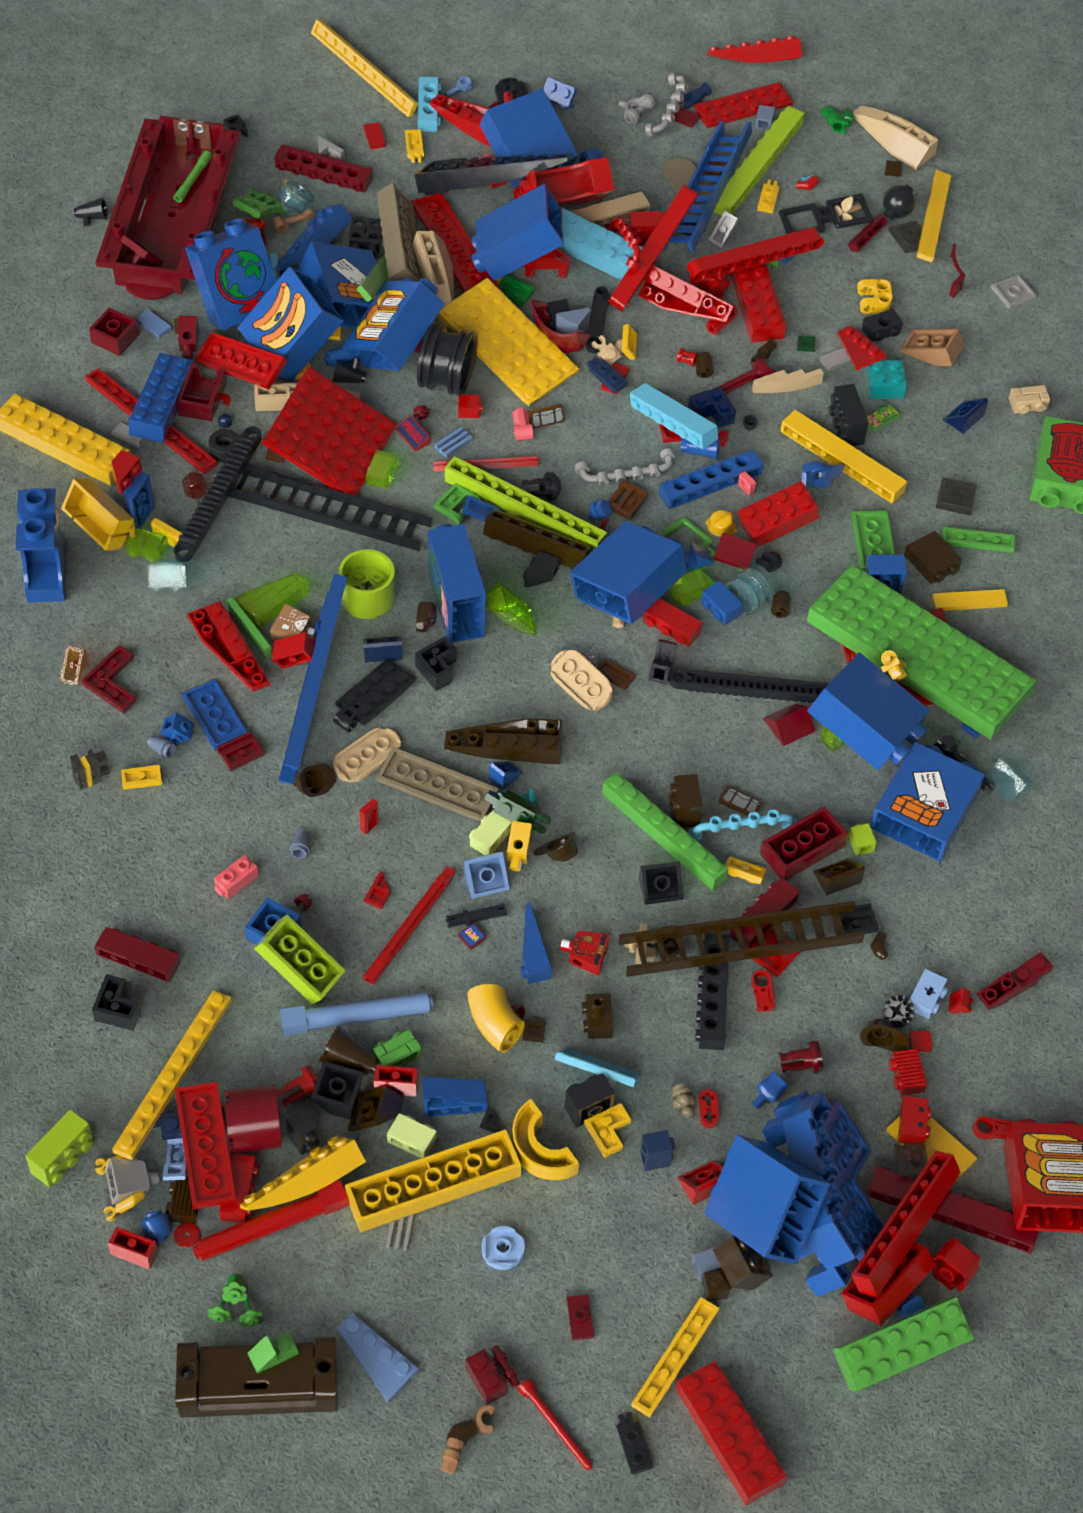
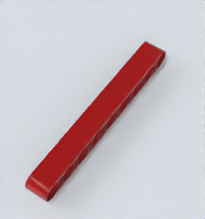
M685 184L683 185L641 249L639 257L641 264L639 268L628 269L611 295L608 304L623 312L624 307L628 305L647 276L651 266L654 265L699 194Z
M811 227L694 259L688 263L687 269L695 281L700 282L819 249L824 244V239L816 228Z

